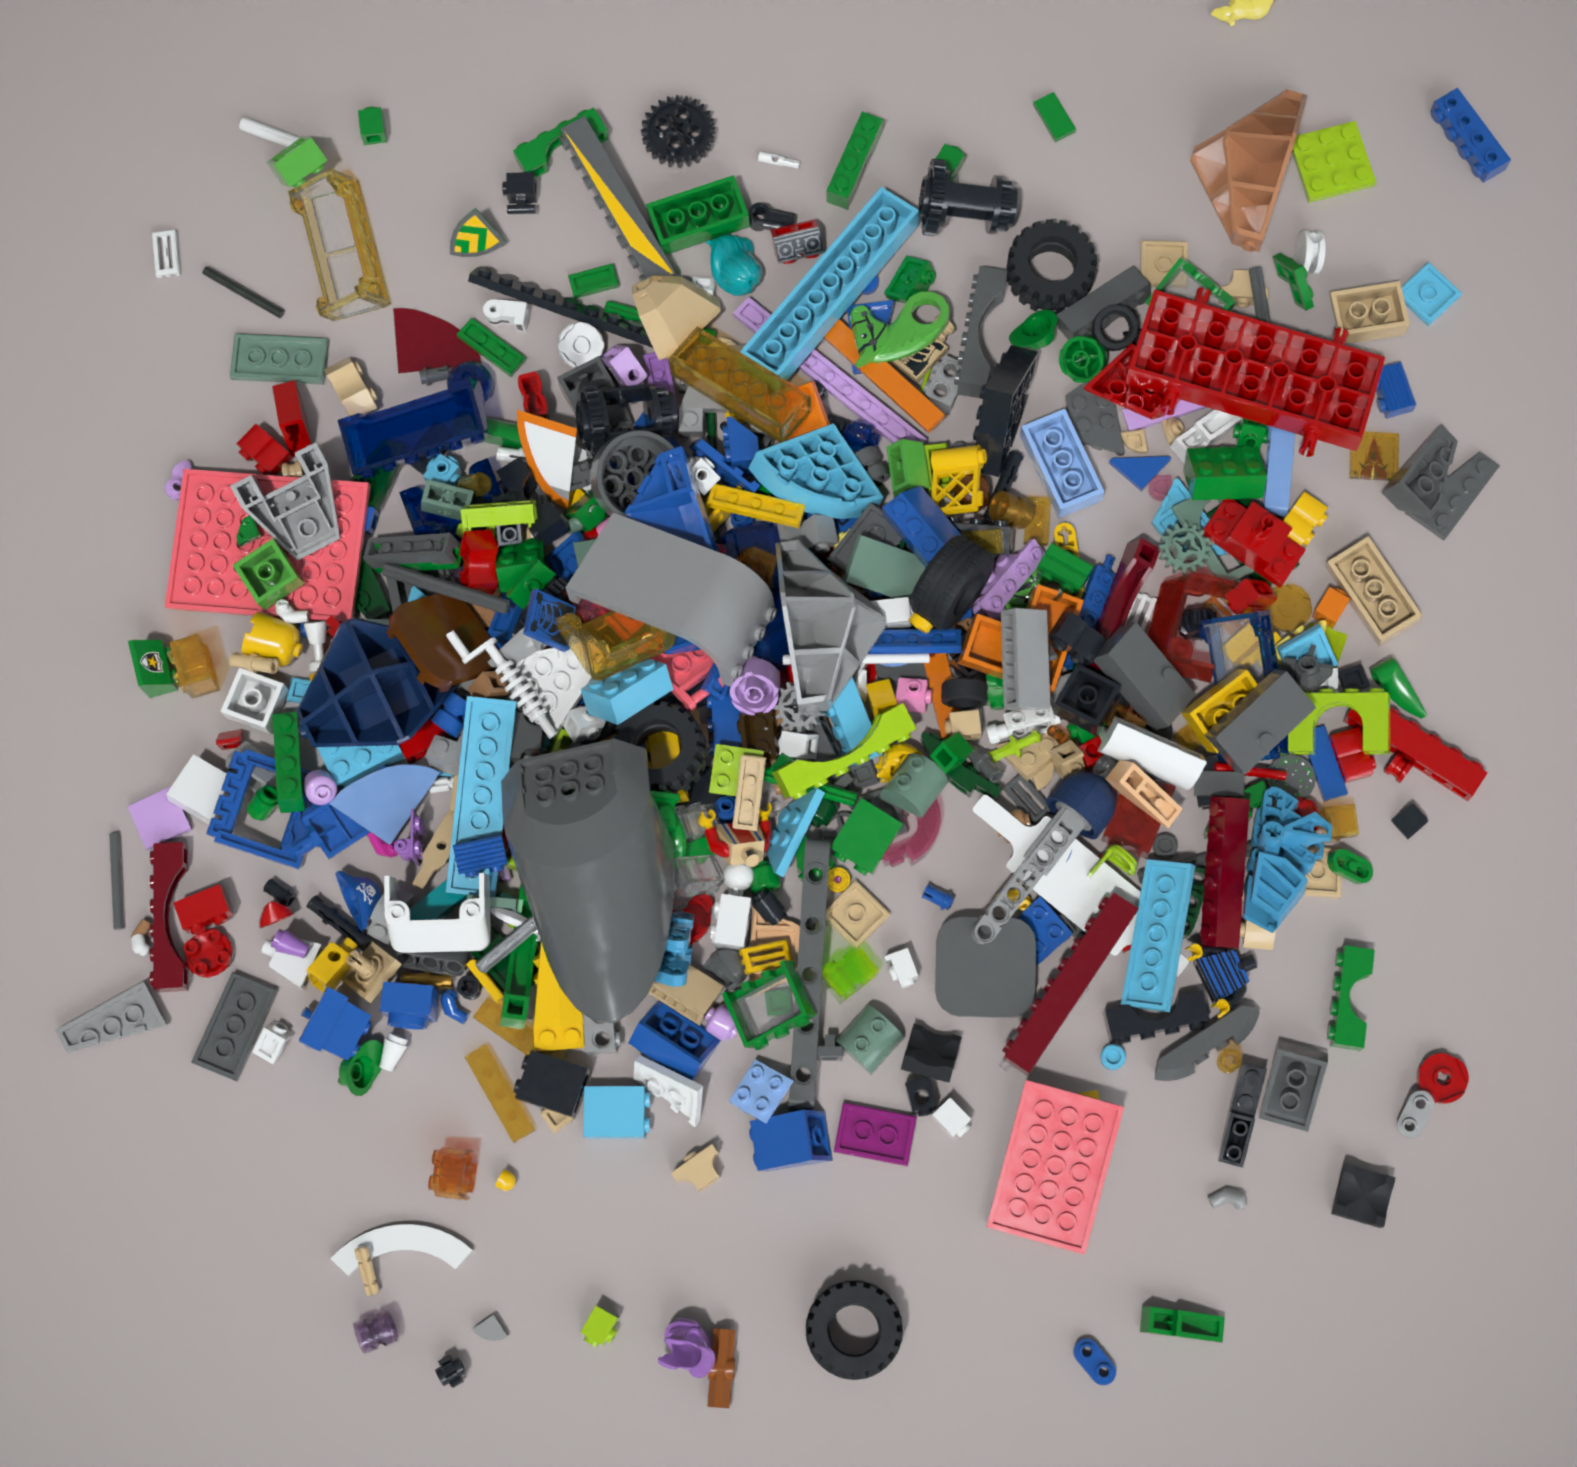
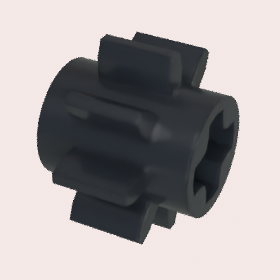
M447 1355L438 1361L440 1367L435 1369V1372L443 1386L450 1384L454 1388L464 1382L461 1376L467 1372L458 1356L452 1359L450 1355Z

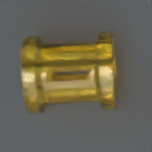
M1233 1048L1224 1050L1217 1058L1218 1069L1227 1074L1235 1072L1242 1063L1241 1054ZM1232 1056L1234 1064L1227 1066L1225 1058Z

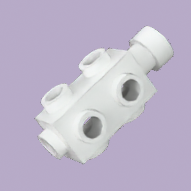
M1050 703L1049 709L1011 710L1009 713L1003 714L1004 724L997 726L995 724L987 725L986 730L990 744L999 743L1001 739L1009 738L1010 735L1014 736L1017 740L1031 734L1033 730H1037L1040 734H1049L1051 731L1057 730L1056 725L1061 724L1060 718L1053 714ZM1019 731L1023 732L1022 735H1017L1016 733Z

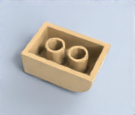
M1400 281L1333 291L1329 294L1336 328H1342L1340 337L1344 329L1349 332L1346 343L1405 335L1410 325Z

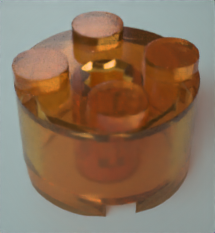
M449 1147L434 1150L432 1155L434 1171L433 1175L429 1177L428 1188L429 1190H434L437 1198L469 1200L470 1197L467 1196V1193L473 1192L477 1175V1164H472V1157H476L475 1151Z

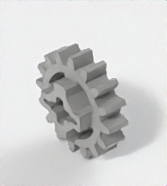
M787 682V689H779L782 694L781 697L778 696L779 705L773 708L779 710V714L775 716L776 719H783L781 726H789V731L791 732L797 730L798 733H805V728L810 731L814 730L813 724L820 725L821 721L818 717L825 716L826 713L821 711L819 714L810 717L804 714L800 715L799 709L793 708V706H798L795 685L793 682Z

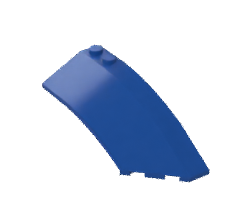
M680 446L660 453L654 461L655 466L649 476L646 475L637 490L638 495L632 505L629 504L624 513L627 518L719 552L683 447ZM660 629L665 654L670 655L701 650L688 640Z

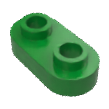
M1346 849L1334 850L1328 856V867L1334 874L1354 884H1363L1371 880L1373 868L1366 859Z

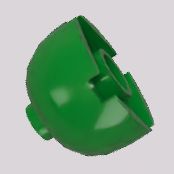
M1078 335L1065 342L1059 353V365L1062 372L1073 379L1072 381L1086 383L1091 381L1106 367L1107 351L1093 336Z

